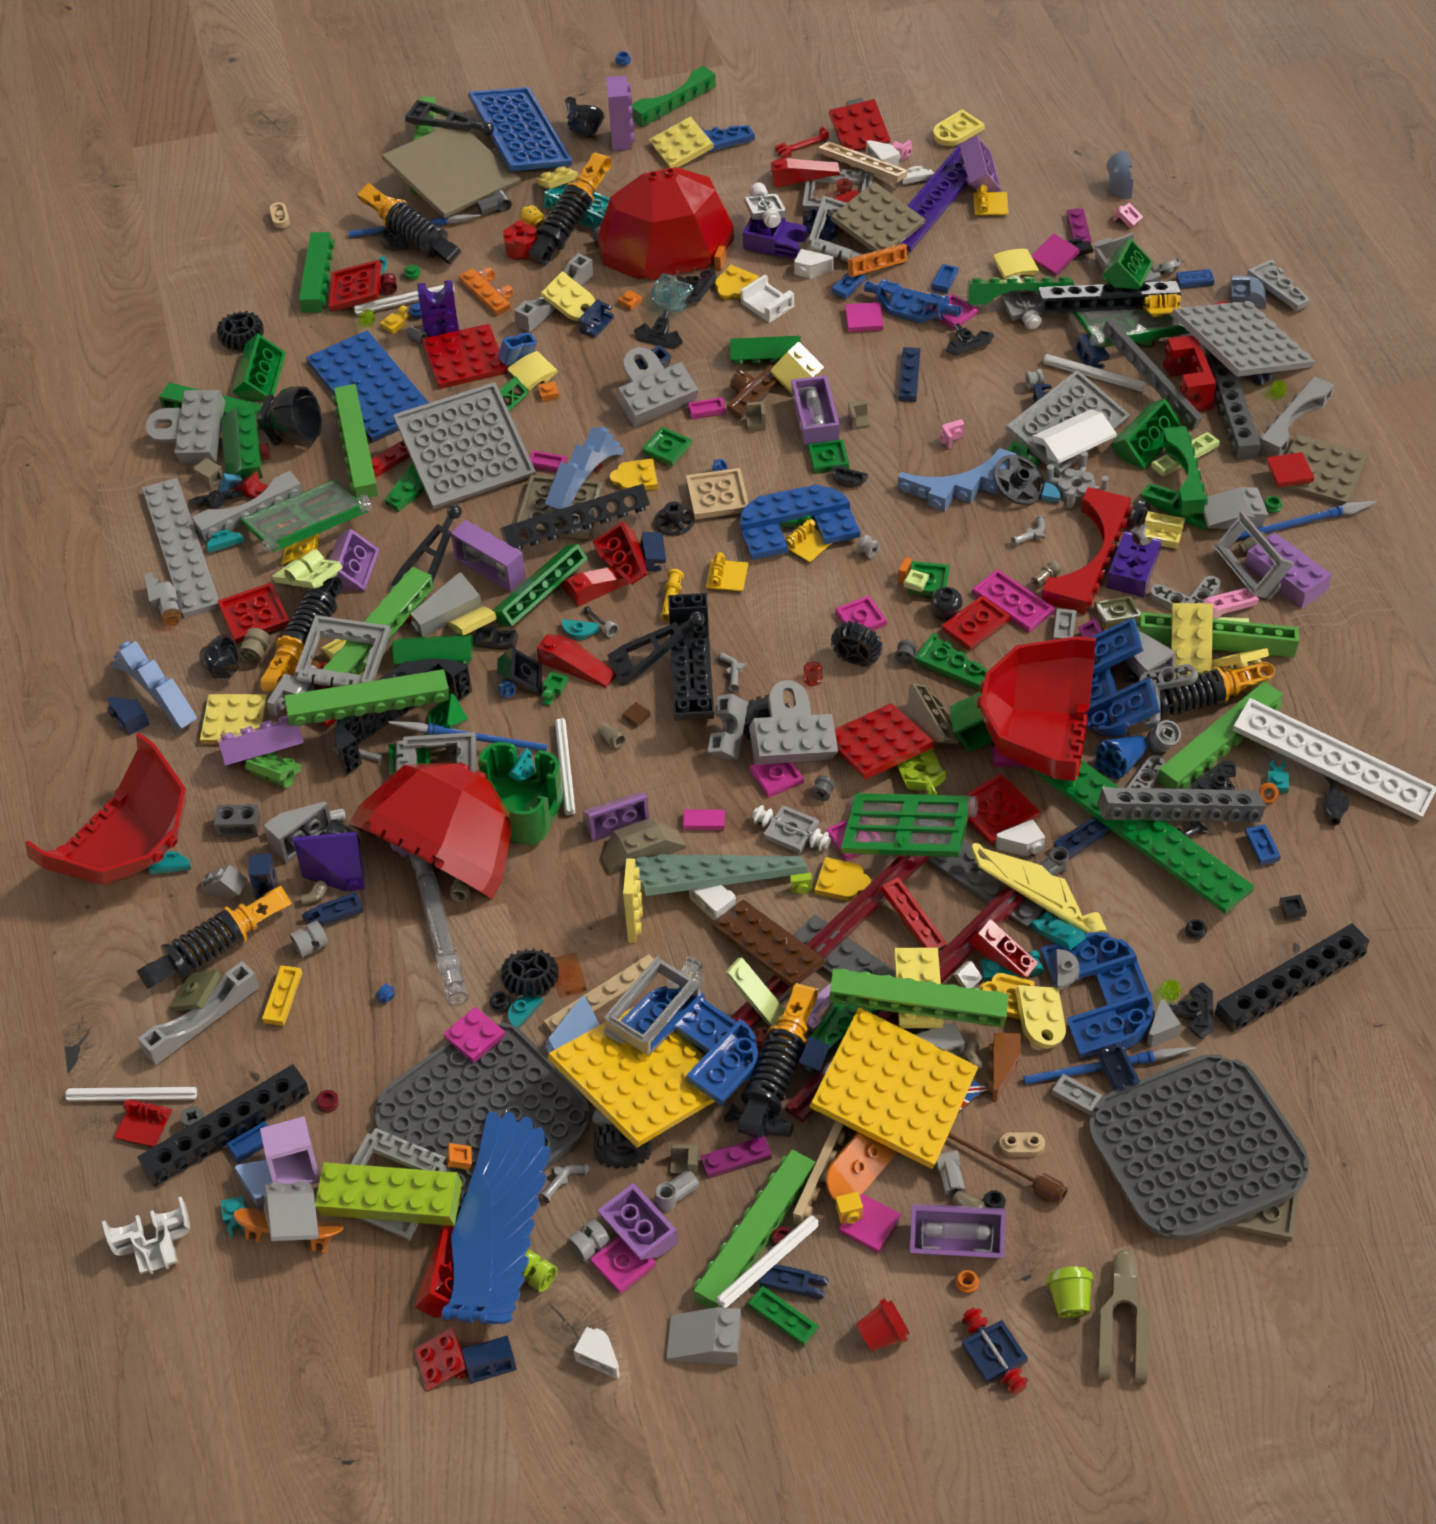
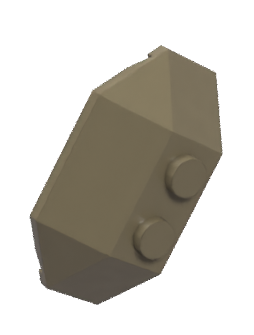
M911 683L909 685L907 714L911 721L936 744H958L960 740L953 732L951 716L936 695L929 691L930 688L927 685Z
M649 818L614 830L602 856V861L609 875L626 869V859L655 857L659 854L669 855L686 849V845L678 830L653 818Z

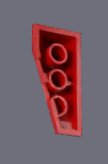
M777 159L770 162L775 188L840 175L839 165L835 162L798 159Z
M621 521L593 541L598 555L631 585L648 575L636 534L624 521Z
M613 567L576 573L560 583L577 607L629 584Z
M546 634L537 646L538 662L604 688H607L616 676L611 668L576 641L559 634Z
M443 1225L415 1303V1308L434 1318L442 1317V1310L444 1306L449 1304L453 1292L454 1262L451 1236L454 1228L448 1225Z

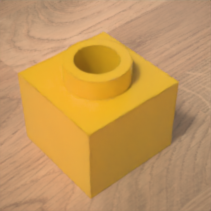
M858 1192L836 1197V1210L841 1224H852L863 1219V1205Z

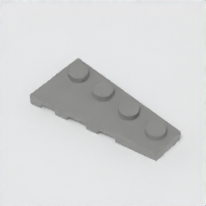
M1273 259L1248 270L1247 276L1259 279L1267 291L1288 304L1292 309L1298 311L1309 306L1310 299L1299 287L1293 285L1290 277L1286 278L1283 275L1284 271L1280 267L1277 268L1275 266L1276 262Z

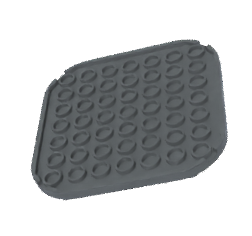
M504 1022L497 1025L505 1031L506 1036L475 1063L471 1062L452 1044L447 1042L390 1083L377 1101L375 1119L378 1129L389 1133L390 1139L394 1135L410 1142V1146L416 1144L428 1149L430 1152L427 1158H429L432 1152L447 1157L449 1143L471 1146L472 1165L470 1169L447 1167L448 1170L446 1171L458 1173L462 1181L458 1211L461 1209L476 1166L487 1113L493 1111L502 1119L504 1114L511 1112L518 1123L523 1117H528L532 1120L533 1129L542 1127L546 1137L545 1146H549L551 1149L549 1161L545 1169L577 1146L589 1127L590 1113L586 1097L547 1059L548 1057L521 1030Z
M1217 1054L1193 1058L1144 1078L1133 1087L1129 1084L1125 1086L1126 1089L1123 1091L1117 1089L1100 1099L1090 1117L1092 1142L1136 1216L1147 1229L1164 1238L1190 1240L1206 1235L1292 1198L1301 1190L1307 1179L1309 1162L1303 1144L1253 1070L1237 1059L1233 1061L1222 1058V1055Z

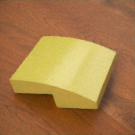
M1028 249L1007 250L997 253L992 257L1003 279L1011 276H1018L1020 278L1021 275L1037 276L1039 271Z
M538 351L526 355L508 368V371L514 377L516 376L529 392L541 381L547 383L558 373L557 369Z
M1148 511L1144 524L1148 525V528L1145 530L1148 544L1152 541V538L1162 540L1161 546L1178 549L1185 518Z
M481 606L447 624L456 634L460 632L464 636L497 618L491 609Z

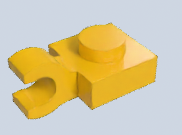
M402 305L396 315L391 313L380 322L381 328L394 335L406 325L405 320L410 317V314L406 313L409 308Z

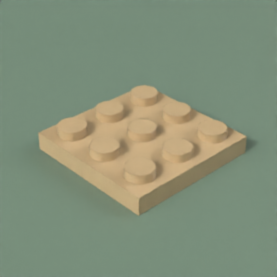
M740 468L686 475L695 519L742 513L745 506L749 504Z

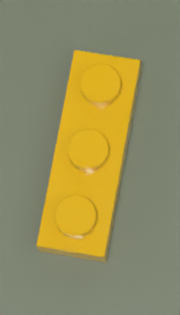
M280 966L262 1017L263 1023L279 1026L285 1025L302 976L301 968Z

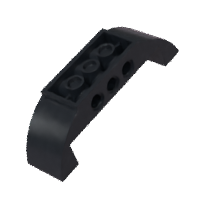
M707 593L668 595L670 624L676 622L678 625H681L689 620L690 614L695 611L701 612L704 615V623L699 627L692 626L684 631V638L671 648L674 721L714 719Z
M431 658L413 662L406 661L378 679L382 680L444 669L449 695L452 693L459 701L472 692L468 666L449 659ZM415 706L337 719L335 735L344 773L347 775L362 765L358 745L363 740L374 735L377 731L389 725V721L396 720Z

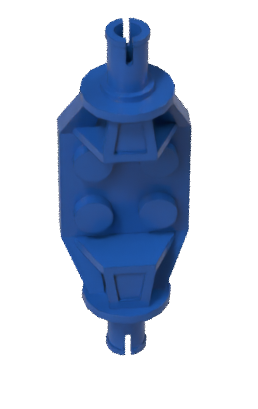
M885 278L879 284L866 281L864 284V291L876 294V300L884 306L890 315L924 323L935 318L941 320L946 314L959 318L962 313L961 306L949 304V297L947 295L939 296L934 293L926 294L901 287L899 283L889 282ZM888 293L891 294L890 300L886 298ZM932 307H937V310L930 311Z

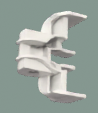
M182 1196L178 1197L181 1207L174 1211L163 1214H156L154 1211H150L153 1225L156 1228V1238L147 1241L143 1236L144 1230L139 1215L135 1216V1222L119 1228H111L106 1221H102L111 1251L119 1256L135 1252L141 1275L148 1272L154 1274V1270L164 1267L170 1269V1265L178 1263L172 1240L181 1238L190 1231L189 1215Z

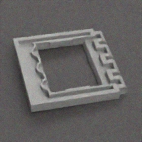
M842 170L840 175L806 181L803 211L809 212L812 207L819 210L822 199L813 197L816 182L862 184L863 191L873 183V173L865 172L864 170H859L858 173H856V170Z
M823 195L808 240L809 249L820 253L823 249L825 250L824 254L835 258L841 255L840 259L847 262L850 258L864 255L863 253L818 239L820 231L823 229L826 215L832 216L847 203Z
M315 615L295 670L297 682L312 683L314 679V684L331 686L333 682V687L374 681L391 633V627L389 625ZM320 637L374 644L373 648L370 649L364 674L357 675L310 668Z
M476 733L403 737V741L396 742V756L399 757L396 758V772L403 765L417 764V748L456 746L457 764L462 762L470 767V771L475 773L477 770Z
M377 1128L374 1129L372 1134L367 1133L351 1162L352 1165L366 1166L371 1154L374 1152L412 1169L443 1172L448 1170L445 1166L447 1157L432 1152L429 1158H427L430 1152L428 1149L416 1144L410 1146V1142L394 1135L390 1139L389 1133ZM356 1218L407 1241L411 1240L419 1223Z

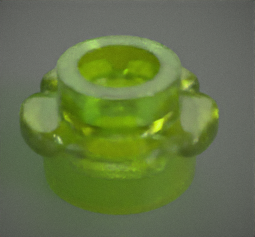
M369 309L363 310L359 316L361 323L364 326H372L375 321V314Z
M1277 380L1270 387V391L1276 397H1281L1288 393V387L1284 381Z
M1174 979L1166 980L1161 985V994L1166 999L1175 1000L1182 994L1180 983Z

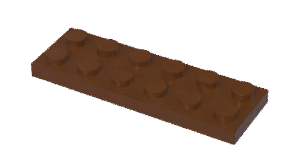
M744 899L712 922L714 930L791 988L796 983L800 984L826 964L821 955Z

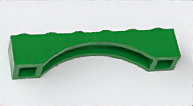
M703 65L693 70L688 80L677 90L660 97L642 98L632 104L633 121L644 127L716 87L715 73Z
M1030 276L1024 277V279L1007 277V280H1000L998 277L982 280V278L976 277L968 280L967 302L969 305H982L1010 291L1029 290L1038 292V287L1074 286V281L1069 276H1059V279H1052L1050 276H1043L1041 279H1035V277Z
M1186 426L1164 428L1163 444L1165 452L1182 466L1187 476L1184 484L1179 488L1178 503L1181 515L1204 513L1205 505H1208L1207 494H1204V482L1200 481L1201 470L1197 469L1198 459L1194 457L1195 448L1194 445H1191V433L1187 432Z

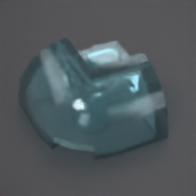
M662 273L651 290L652 300L663 309L680 312L687 307L685 300L694 288L689 283L678 281L675 276Z

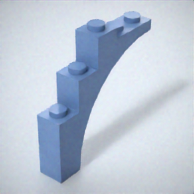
M591 426L586 442L583 446L576 444L568 464L560 463L545 504L557 509L571 506L581 485L601 461L612 455H623L625 449L619 446L620 442L613 440L614 435L608 433L609 429L599 426L597 429Z
M999 448L982 465L961 474L945 477L916 476L901 472L898 476V490L928 500L929 507L945 512L954 498L972 503L980 489L997 495L999 490L993 478L994 467L1002 457L1016 455V453ZM1008 460L1003 462L999 469H1008Z
M128 640L118 646L120 650L115 652L116 654L113 656L115 659L110 662L113 668L120 669L133 677L157 702L176 730L182 729L197 719V716L172 678L166 679L154 659L150 661L147 659L137 641L130 643Z

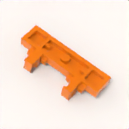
M491 267L478 273L472 268L460 274L459 281L496 316L511 309L508 300L514 297L513 288L508 285L496 291L489 284V281L495 279V272Z

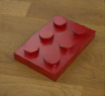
M982 595L942 625V631L971 651L1009 622L1010 615Z

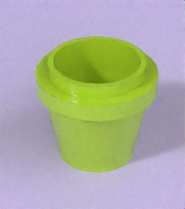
M1064 1267L1053 1270L1046 1277V1286L1051 1291L1059 1317L1079 1318L1090 1314L1091 1284L1094 1283L1092 1272L1084 1267Z

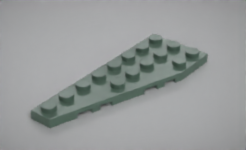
M659 854L655 857H639L635 859L636 867L640 868L639 880H641V889L645 896L807 873V864L801 856Z

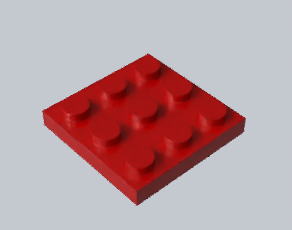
M875 99L829 110L828 114L841 146L858 152L866 150V141L869 140L890 144L891 139Z
M380 260L332 272L329 297L331 312L379 299L382 267Z
M272 582L217 601L236 644L243 642L246 632L250 628H258L266 633H270L286 627L289 623V618Z
M1001 773L964 795L971 796L967 822L991 846L996 844V834L1029 820H1035L1040 816V811Z

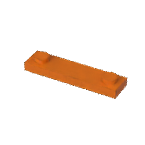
M899 244L848 259L849 276L854 277L906 262L907 246L906 244Z

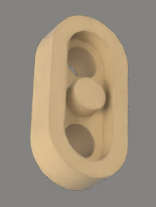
M282 202L273 203L269 208L273 225L276 228L283 229L290 223L286 205Z
M1010 1132L1001 1137L999 1148L1008 1157H1037L1044 1152L1045 1139L1038 1133ZM1008 1141H1014L1015 1143L1009 1144Z

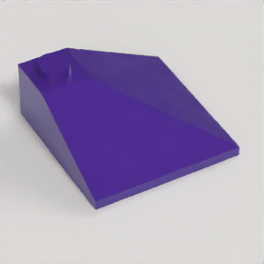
M356 832L293 837L303 878L314 882L321 880L327 886L343 891L365 889V868Z

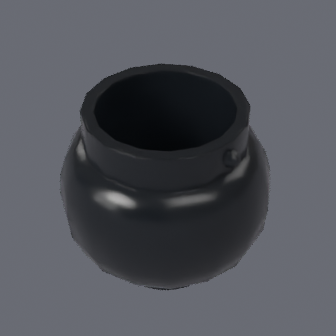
M941 587L932 594L930 605L934 616L940 621L947 622L961 611L963 600L958 590L952 587Z

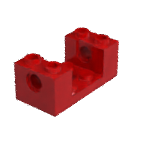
M1193 335L1168 338L1167 346H1165L1166 357L1163 360L1164 370H1167L1169 377L1183 375L1182 382L1179 383V390L1198 412L1212 410L1216 382L1199 341Z

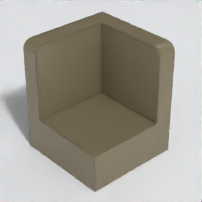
M866 399L848 402V416L853 430L870 427Z
M764 402L746 403L748 431L766 430Z
M205 458L194 467V471L204 477L207 488L213 490L219 485L223 476L222 468L219 465Z
M671 1144V1175L679 1176L687 1170L698 1176V1145Z

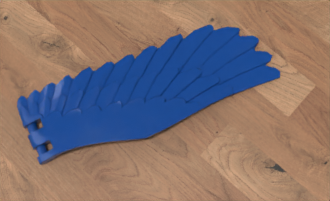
M493 1111L487 1113L476 1166L451 1236L454 1285L451 1300L442 1310L443 1320L450 1321L454 1318L458 1319L459 1322L473 1323L475 1320L485 1325L506 1324L513 1320L511 1313L516 1309L514 1303L521 1294L518 1289L525 1281L524 1276L521 1274L529 1262V1258L525 1254L531 1245L529 1235L534 1228V1220L531 1217L540 1205L537 1195L545 1186L546 1174L542 1172L548 1164L551 1152L550 1147L545 1146L546 1137L542 1127L533 1129L532 1120L528 1117H523L518 1123L511 1112L504 1114L502 1119Z

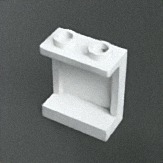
M763 275L741 290V304L770 323L794 307V293L790 290L784 294L769 285L768 276Z

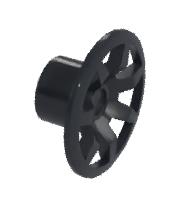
M673 501L667 503L656 514L654 522L659 531L669 535H678L690 530L694 525L695 518L692 511L683 507L681 503ZM688 513L691 519L684 516ZM659 517L664 519L663 521L658 523ZM682 522L690 524L688 527L685 528ZM669 523L668 530L662 528L663 526H666ZM674 525H677L680 531H673Z

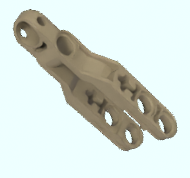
M1121 1250L1114 1257L1112 1297L1101 1308L1097 1379L1110 1380L1113 1312L1116 1310L1117 1304L1128 1303L1131 1305L1130 1311L1135 1317L1134 1346H1136L1134 1368L1136 1370L1134 1382L1146 1384L1148 1376L1149 1312L1137 1297V1257L1128 1250Z

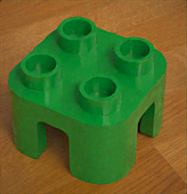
M507 742L490 744L483 749L479 756V771L487 775L485 779L492 783L509 813L512 830L510 841L525 845H532L542 841L547 836L563 800L558 759L550 752L538 750L534 758L536 771L527 780L518 781L508 775L518 759L516 746Z

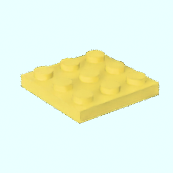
M691 116L649 139L650 145L669 168L680 167L714 148L711 140Z
M209 694L200 737L201 745H219L217 739L221 738V734L227 732L237 734L240 733V729L252 726L253 729L260 727L259 724L265 721L268 701L267 694Z

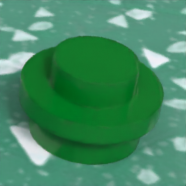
M409 265L404 269V276L411 281L417 280L421 274L420 268L415 265Z
M1269 496L1264 501L1266 510L1269 513H1277L1282 509L1281 500L1276 496Z

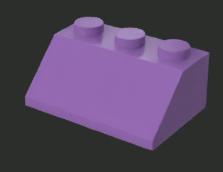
M976 135L959 144L961 148L959 153L964 161L963 168L968 175L966 180L969 186H973L977 191V188L984 184L987 187V192L1001 191L992 153L981 139Z
M351 528L337 538L329 560L339 561L343 567L335 576L341 579L342 590L363 592L366 589L380 549Z
M638 792L582 811L584 825L592 842L611 836L614 830L649 819L647 795Z
M634 1183L597 1210L640 1260L660 1257L679 1243L675 1227Z

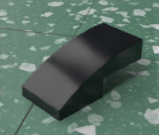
M496 627L478 628L474 643L476 646L489 649L509 650L512 647L516 649L518 633L516 630L498 632Z

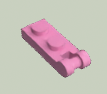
M1243 588L1209 597L1203 603H1213V617L1219 618L1222 614L1255 606L1258 604L1259 599L1248 588Z

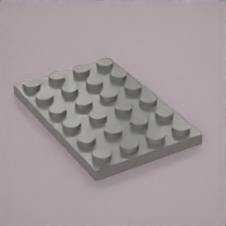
M1076 370L1010 422L1005 430L1021 444L1030 448L1029 450L1044 464L1054 465V472L1060 476L1080 459V454L1061 463L1048 460L1046 447L1035 443L1033 435L1090 409L1102 412L1114 430L1129 419L1130 414L1080 371Z

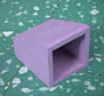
M305 1116L260 1128L265 1156L273 1183L292 1184L297 1181H304L312 1185L320 1182Z

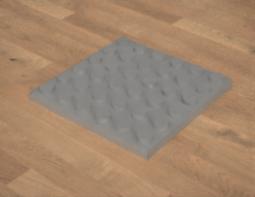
M1250 301L1175 308L1171 313L1182 326L1236 376L1312 368L1315 363L1307 352L1303 351L1296 342L1292 341L1285 332L1281 331L1274 322L1270 321Z
M495 382L393 415V419L433 509L529 478L531 475H536L534 466Z

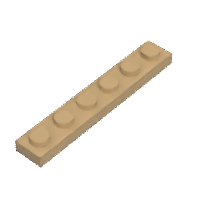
M829 141L821 145L818 150L819 154L825 155L827 158H833L841 163H847L852 167L863 169L865 172L877 174V176L885 177L892 182H899L907 177L906 169Z
M650 954L583 995L586 997L595 1015L617 1002L654 960ZM579 999L544 1020V1025L551 1034Z
M835 1121L793 1212L794 1225L798 1226L808 1216H811L813 1211L811 1206L814 1201H818L821 1194L820 1186L822 1182L826 1183L828 1167L838 1156L837 1149L839 1145L843 1146L847 1135L845 1131L848 1126L838 1121Z

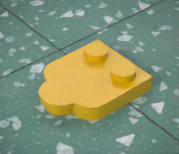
M730 265L716 279L715 288L722 299L727 300L732 297L740 299L741 290L758 279L759 276Z
M653 459L623 462L618 466L617 470L612 471L610 474L611 482L615 486H620L621 490L643 483L646 491L658 489Z
M825 857L815 887V895L852 901L858 893H861L871 883V879L866 874H863V868L859 864Z
M998 973L993 976L991 981L981 984L979 989L1009 994L1007 1017L1021 1020L1015 989L1018 985L1034 986L1035 981Z

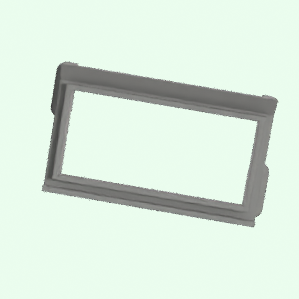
M1133 233L1113 240L1108 237L1094 243L1095 259L1103 272L1109 263L1106 258L1113 256L1115 250L1129 238L1134 241ZM1150 269L1143 283L1161 282V274L1159 272L1153 273Z
M1239 511L1237 520L1213 547L1254 596L1270 600L1281 586L1280 580L1294 563L1283 559L1252 523L1255 518L1253 514ZM1245 530L1274 563L1259 583L1254 580L1229 550Z
M657 956L605 1015L604 1034L620 1044L627 1042L646 1055H649L651 1053L650 1043L691 995L700 996V980H693ZM660 973L678 984L682 990L642 1035L618 1019L652 979Z

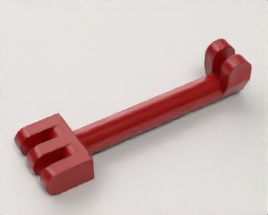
M821 126L818 136L789 146L783 142L777 144L774 149L782 159L792 157V151L827 140L829 132L824 126Z

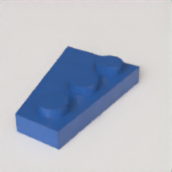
M749 125L729 126L728 129L713 127V130L701 128L713 143L714 148L709 150V152L755 140V134Z

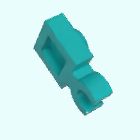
M1271 760L1270 771L1267 773V783L1274 784L1278 788L1279 793H1288L1289 772H1284L1286 762L1282 761L1281 766L1277 767L1274 765V760Z
M244 1196L221 1200L223 1221L225 1225L228 1224L229 1236L231 1238L234 1237L233 1231L236 1228H240L242 1235H245L244 1226L240 1225L233 1216L236 1210L246 1208Z

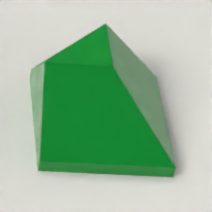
M451 693L449 700L437 704L428 711L426 724L432 723L433 726L439 725L445 728L457 729L468 720V717L455 695Z

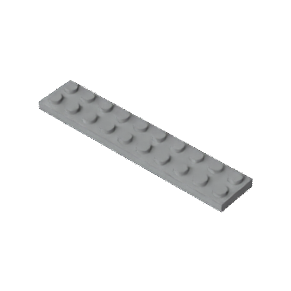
M178 478L142 487L174 588L182 593V613L184 618L219 609L217 602L219 599Z

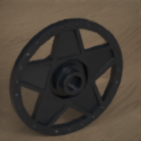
M1007 455L996 463L993 470L994 482L1005 498L1016 504L1029 505L1036 502L1042 496L1044 480L1039 469L1030 460L1019 455ZM1008 460V469H999V466ZM1020 462L1025 463L1031 469L1022 467ZM1037 478H1038V482H1039V490H1038V491H1037V489L1035 488V486H1034L1033 483H1032V482L1035 481ZM1000 481L1008 484L1007 491L1003 488ZM1021 493H1023L1024 495H1026V496L1029 497L1030 499H1028V500H1023V499H1018L1017 497H1018Z

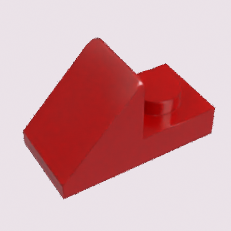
M254 472L246 477L235 488V491H243L244 496L253 500L263 493L268 485L259 482L258 474Z

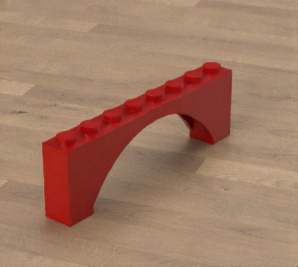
M1092 487L1087 488L1082 499L1081 512L1086 513L1097 526L1102 537L1103 546L1098 555L1081 569L1063 576L1048 577L1042 589V600L1051 606L1076 610L1077 613L1084 615L1088 607L1092 608L1094 603L1093 596L1098 594L1100 588L1099 581L1103 582L1105 568L1110 566V556L1115 554L1116 542L1121 540V530L1126 528L1128 521L1126 518L1132 514L1133 506L1130 505V497Z

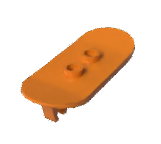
M858 1132L832 1161L826 1172V1185L832 1199L836 1201L838 1196L858 1192L859 1196L863 1194L898 1152Z
M241 1208L234 1212V1219L244 1226L246 1240L252 1238L251 1232L256 1233V1242L262 1239L263 1233H269L264 1211ZM317 1220L318 1239H306L310 1240L312 1251H316L318 1249L317 1243H321L323 1246L321 1252L325 1253L332 1235L344 1229L341 1223Z

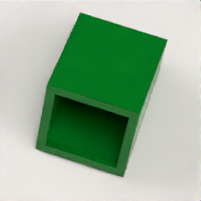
M980 692L949 706L953 732L968 752L993 742L981 716L980 708H977V698L982 696Z

